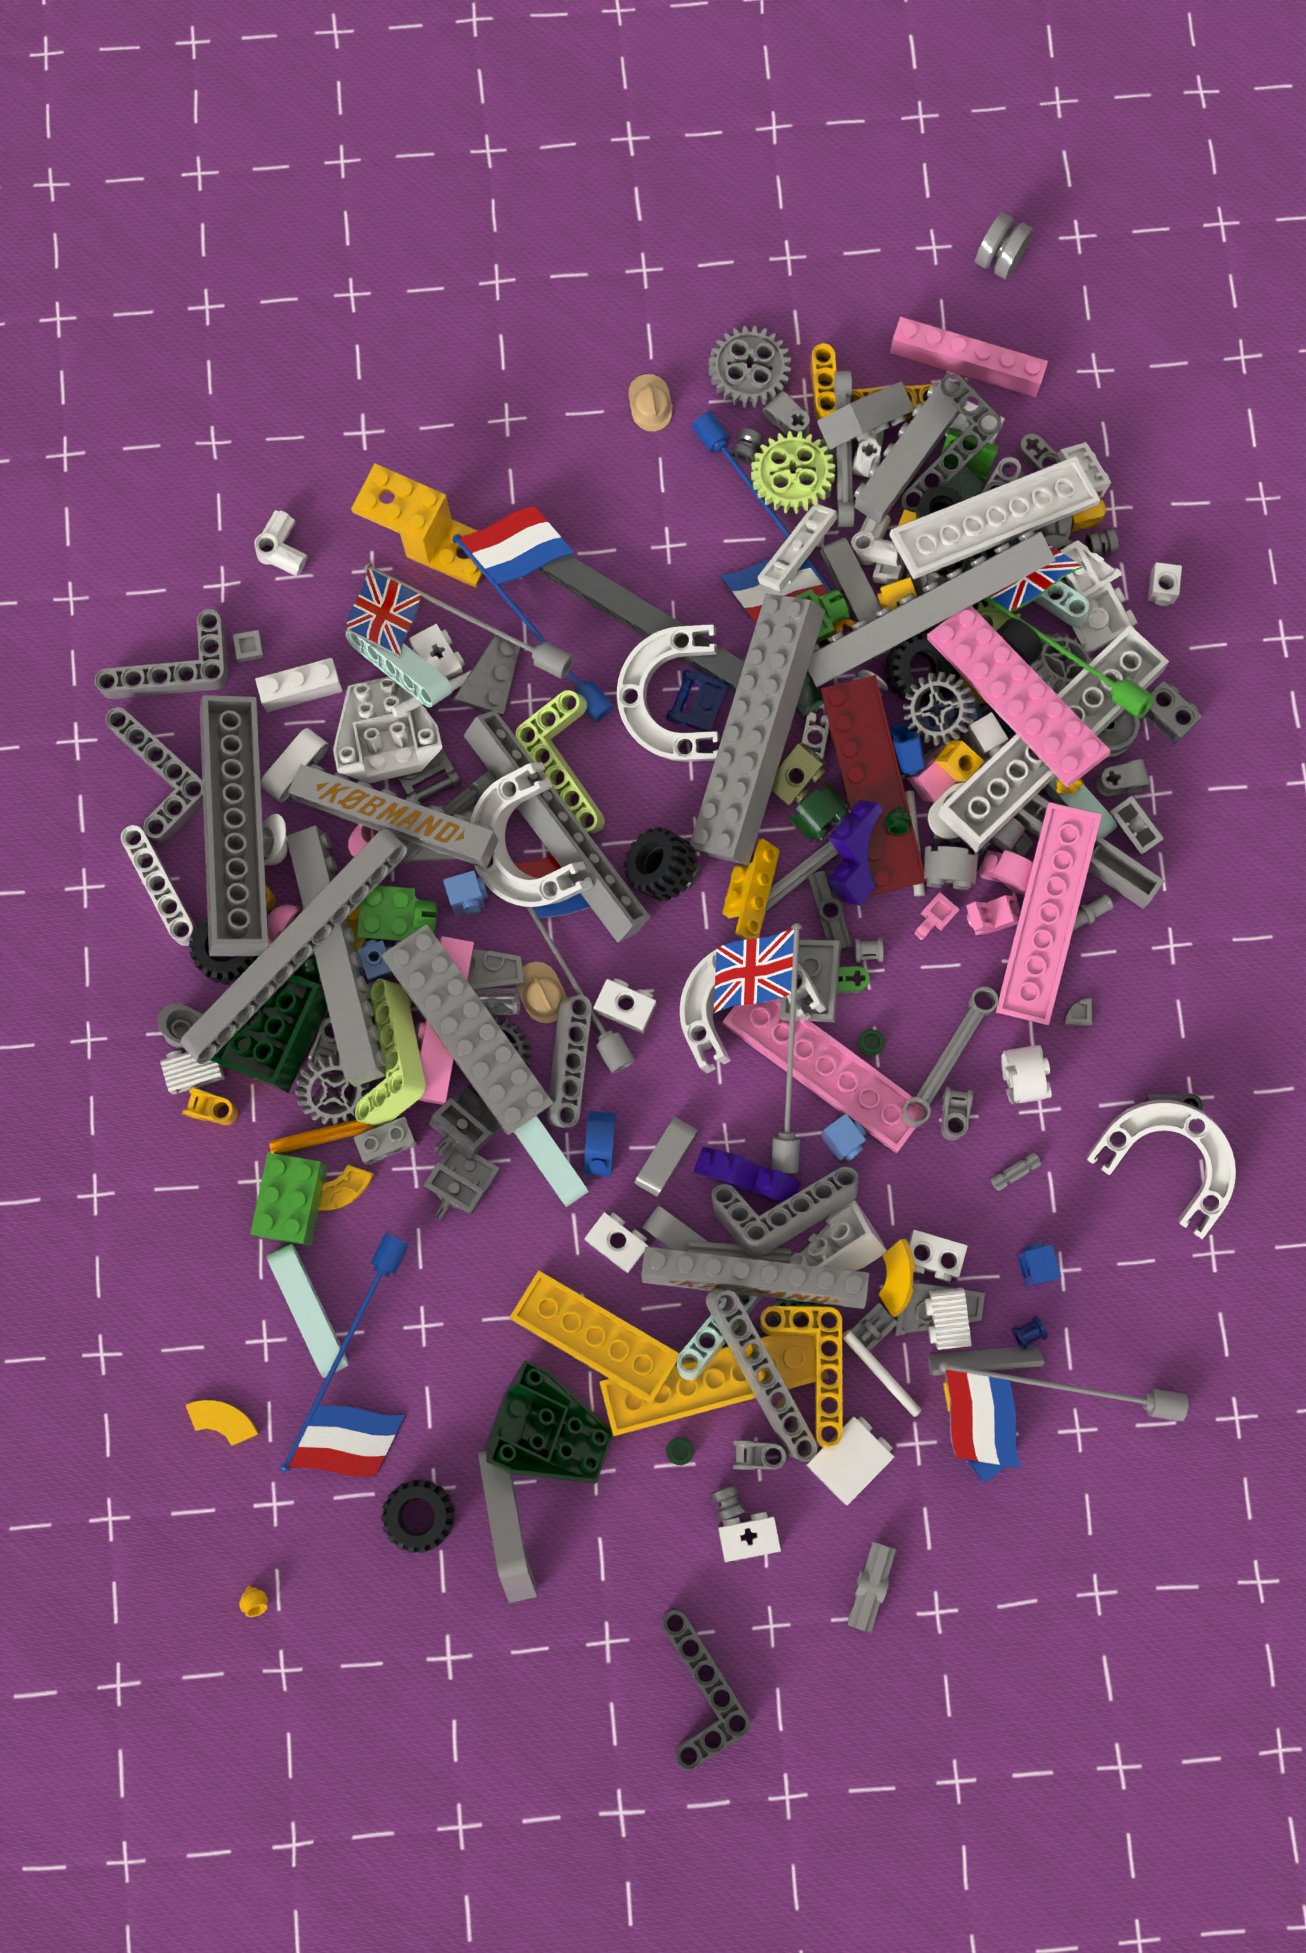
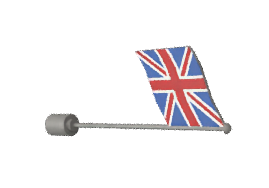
M367 563L364 566L367 575L363 589L349 613L347 620L348 632L400 658L403 641L416 618L422 597L532 652L534 666L560 679L566 678L574 663V655L548 642H544L542 645L538 644L534 648L372 567V563Z
M794 923L791 930L770 937L734 941L716 949L714 1013L732 1006L765 1003L791 995L784 1131H780L778 1136L773 1137L771 1169L783 1173L799 1172L800 1138L795 1137V1133L790 1131L799 931L802 929V925L799 923Z

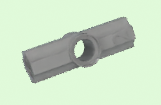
M872 1541L864 1570H861L854 1592L856 1597L847 1625L862 1631L872 1632L879 1605L883 1603L888 1589V1575L893 1564L896 1549Z

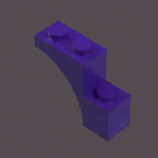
M860 800L828 837L843 861L835 868L827 880L843 902L861 905L876 887L868 865V844L874 824L883 812L879 803Z
M702 1147L693 1171L701 1176L743 1189L776 1204H780L797 1194L801 1181L781 1171L762 1167L740 1155Z

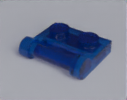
M684 670L681 677L683 682L673 708L668 711L666 719L672 723L682 724L702 732H711L727 692L728 683L690 670ZM693 684H698L700 686L689 715L683 714L682 711Z

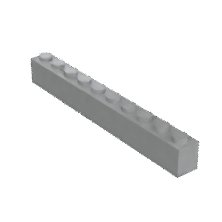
M1030 530L1018 537L1020 542L1012 546L1009 543H1005L994 549L996 554L988 559L983 555L970 562L971 568L963 572L959 568L947 574L948 580L938 585L937 581H934L922 588L924 593L914 597L913 593L900 599V605L891 610L887 606L875 613L877 618L869 622L863 619L851 626L853 630L843 635L842 631L827 638L829 643L822 647L816 644L808 667V672L815 686L818 687L1056 561L1042 532L1034 534L1033 530Z
M496 710L477 716L463 735L496 780L529 763H535ZM537 771L528 776L527 779L532 787L534 782L543 781L546 777L542 771ZM515 784L512 785V791L514 795L516 793ZM552 786V788L517 806L561 868L571 863L584 862L586 869L578 871L576 874H571L568 877L575 886L576 882L584 881L585 878L590 877L594 887L581 892V894L617 943L636 935L651 918L554 787Z
M316 825L287 836L304 909L336 877L335 871L338 870L333 856H330L329 848L332 847L331 840L326 832L323 833ZM345 919L314 953L345 1080L356 1087L384 1077L383 1066H386V1060L383 1052L378 1048L377 1041L380 1040V1036L376 1026L372 1024L371 1016L374 1015L371 1003L366 1000L365 992L368 988L364 977L360 976L358 967H361V960L358 953L354 951L352 944L355 942V936Z

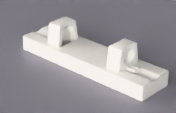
M819 504L817 507L813 505L759 574V584L771 587L779 592L788 583L791 584L796 578V572L816 546L820 547L824 542V535L838 518L837 512Z

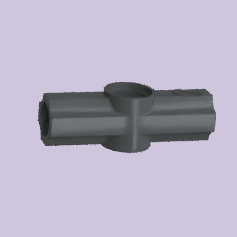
M831 871L816 872L808 876V881L817 909V918L821 922L825 940L840 941L841 951L850 949L852 944L843 916V906L838 899L836 891L827 880L831 876ZM832 906L837 911V915L833 918L826 917L823 913V908Z

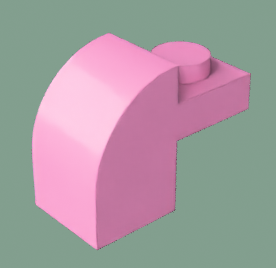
M987 850L977 874L983 879L1003 883L1013 893L1025 895L1033 862L1010 851L1004 850L1003 853Z
M1005 895L987 903L973 902L966 905L968 910L967 920L976 935L988 934L1018 924L1021 913L1016 896Z

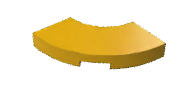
M347 1165L339 1177L323 1184V1194L318 1211L340 1209L355 1201L368 1188L374 1173Z
M900 1239L882 1255L886 1264L887 1278L883 1289L878 1295L892 1317H898L904 1311L914 1291L912 1285L913 1272H916L915 1261L906 1239Z
M202 1400L186 1404L195 1431L203 1429L217 1430L226 1436L231 1446L259 1435L257 1428L250 1418L230 1404L214 1400Z

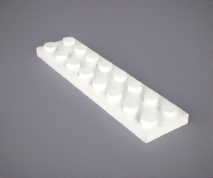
M1075 456L894 528L889 535L912 578L916 579L1015 539L1030 530L1035 531L1098 505L1100 498Z

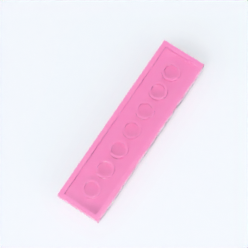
M972 606L952 615L927 634L929 642L1067 788L1110 755V749Z
M1048 802L996 1008L997 1013L1049 1025L1102 814Z
M778 998L765 1003L734 1006L723 1020L722 1025L787 1072L790 1021L780 1019L781 999ZM795 1021L792 1077L842 1114H847L853 1122L857 1121L866 1132L897 1154L916 1128L906 1125L901 1118L902 1107L913 1097L811 1021H804L803 1023ZM912 1103L906 1108L908 1117L914 1121H920L925 1116L924 1109L919 1104Z

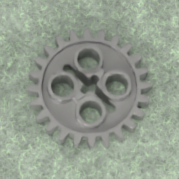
M743 326L742 333L733 328L732 337L724 333V342L717 340V348L711 349L712 357L709 358L708 364L711 366L709 367L708 374L713 376L711 377V384H718L716 387L717 393L725 391L724 400L733 397V405H736L739 400L742 401L743 408L747 406L748 402H752L753 407L756 408L757 401L759 400L762 404L766 405L767 397L773 400L776 397V392L780 393L784 389L783 385H788L789 378L787 376L791 374V368L789 367L791 366V358L787 357L789 350L788 348L782 349L783 340L775 342V333L769 337L766 336V328L761 333H757L756 326L753 327L752 332H748L747 327ZM742 351L744 355L737 356L733 352ZM766 354L769 358L762 359L759 355ZM733 374H737L741 376V378L732 379L730 376ZM764 378L767 381L764 383H759L755 379Z

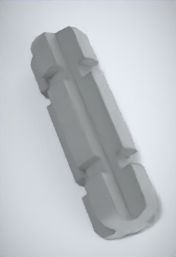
M1036 1153L1030 1154L1024 1158V1161L1020 1160L1004 1170L1002 1175L999 1173L991 1178L993 1187L997 1191L1002 1190L1008 1186V1183L1012 1184L1028 1174L1030 1169L1033 1171L1041 1166V1160Z

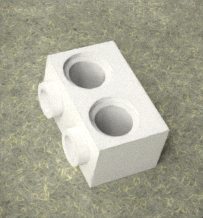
M913 1230L908 1244L915 1261V1273L924 1274L926 1270L935 1273L934 1278L946 1282H951V1278H959L967 1245ZM916 1246H923L927 1250L928 1257L925 1261H920L914 1256ZM943 1254H949L953 1257L954 1266L951 1269L942 1266L941 1256Z

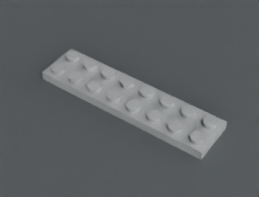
M427 924L381 955L507 1135L553 1104L550 1097Z

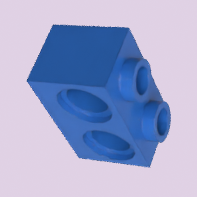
M1043 1241L1023 1247V1253L1017 1255L1025 1287L1062 1277L1053 1245L1044 1246Z

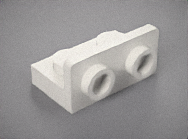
M1087 442L1061 449L1057 455L1060 462L1076 456L1099 498H1102L1111 481Z

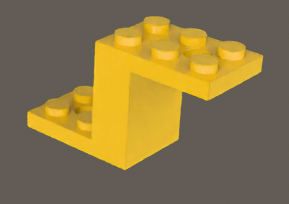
M374 463L351 508L352 513L400 533L407 558L477 588L484 574L470 558L460 559L457 556L458 551L462 548L457 542H453L454 535L465 536L477 532V530L451 519L446 494ZM385 493H391L395 496L394 500L389 504H384L380 501L381 496Z

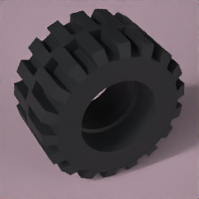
M927 634L915 635L899 643L898 646L891 649L892 655L887 656L885 661L889 663V666L884 668L885 673H889L890 678L886 679L887 684H893L894 687L891 691L894 694L900 693L899 698L902 700H906V694L915 695V692L910 688L911 685L914 684L921 688L919 682L913 678L910 672V662L915 654H921L927 658L931 665V673H934L936 680L939 672L945 673L946 680L950 674L957 675V670L953 669V666L929 642ZM938 686L939 691L942 692L943 695L947 691H949L944 686ZM931 690L926 692L921 703L930 701L929 694H931Z
M655 827L654 830L651 828L647 829L645 834L641 833L637 836V841L632 842L630 851L626 853L627 861L624 862V868L627 870L624 872L625 877L628 878L627 882L638 891L658 901H669L671 897H678L680 891L684 892L688 888L686 885L692 882V874L696 872L697 868L694 865L697 862V856L694 855L695 849L687 840L666 828Z
M200 921L197 924L200 929L198 931L193 930L191 935L194 940L189 941V947L192 949L190 956L194 960L195 966L206 977L216 983L218 981L225 985H229L230 981L234 983L248 969L252 961L259 957L235 956L226 962L215 961L212 956H209L208 921L206 923Z
M425 1480L406 1482L396 1487L388 1495L387 1501L384 1502L382 1507L384 1511L381 1514V1521L384 1523L382 1528L384 1533L388 1534V1540L391 1543H395L400 1550L404 1549L409 1553L427 1552L440 1545L450 1534L455 1520L454 1505L452 1506L449 1494H446L444 1488L434 1484L435 1482ZM414 1499L426 1500L434 1509V1523L429 1530L423 1533L411 1532L403 1523V1509L408 1502Z

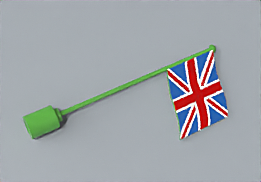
M1050 544L1048 546L1056 561L983 599L1011 619L1014 618L1027 624L1040 639L1112 687L1111 694H1113L1112 701L1138 719L1142 718L1152 707L1155 700L1153 694L1129 678H1125L1123 681L1118 680L1115 683L1012 613L1037 599L1063 577L1083 568L1082 565Z

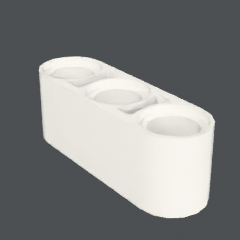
M305 728L262 777L260 781L261 788L280 803L284 802L290 797L288 790L300 764L309 767L311 764L317 765L326 754L329 744L309 728Z

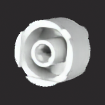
M1040 1045L1003 1051L1004 1054L1001 1055L1003 1079L1007 1081L1009 1087L1006 1089L1011 1104L1051 1098V1087L1049 1082H1046V1075L1050 1074L1048 1059L1043 1058Z

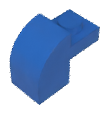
M589 1111L584 1154L585 1175L611 1177L617 1113Z

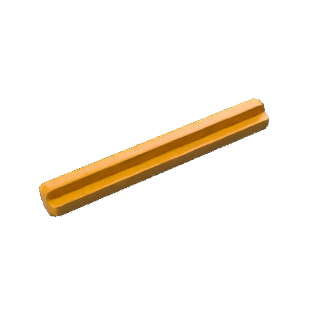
M352 1120L271 1140L269 1147L271 1153L283 1154L360 1135L377 1128V1126Z

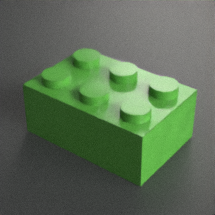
M267 1153L250 1234L261 1238L312 1247L319 1213L318 1208L322 1199V1189L328 1165L315 1160Z

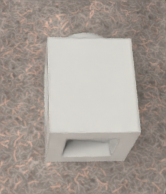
M1156 562L1150 572L1147 601L1155 602L1159 606L1174 604L1179 596L1182 566ZM1159 583H1166L1170 589L1165 590L1161 588Z

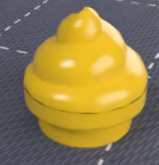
M1058 778L1056 793L1076 794L1080 791V787L1084 782L1080 778L1067 788Z
M247 1586L241 1596L239 1606L247 1617H255L267 1610L268 1598L264 1591L258 1590L256 1587Z

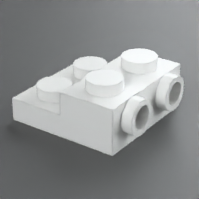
M1108 583L1085 597L1089 602L1088 620L1083 626L1073 627L1081 645L1086 643L1085 650L1092 651L1093 653L1114 641L1129 625L1134 628L1133 625L1138 622L1131 609L1126 611L1123 607L1122 602L1126 601L1121 589L1119 587L1114 589L1112 584ZM1074 608L1071 610V612L1074 614H1080L1083 612V610L1080 608Z

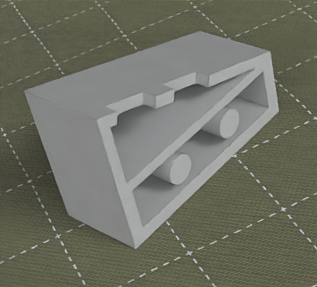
M901 381L849 403L818 420L817 423L829 450L855 438H857L858 442L872 436V430H874L875 434L889 428L888 423L890 422L893 427L906 421L905 415L914 411V408Z

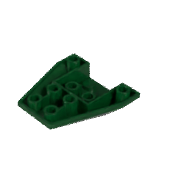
M525 1360L502 1398L486 1442L487 1463L510 1474L595 1484L598 1481L613 1433L601 1419L553 1374Z

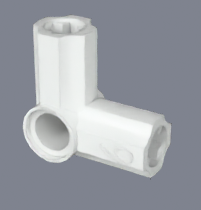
M872 430V436L859 442L852 467L853 475L869 477L868 475L876 463L880 464L884 431L875 434L874 430Z
M275 510L262 534L258 535L255 539L256 556L262 564H272L298 576L305 567L307 555L284 544L295 525V519L281 510ZM265 546L273 547L269 552L261 550Z
M886 515L881 524L867 516L860 532L853 536L851 544L860 564L871 565L876 562L896 567L902 565L903 559L894 542L883 539L891 521L889 515Z

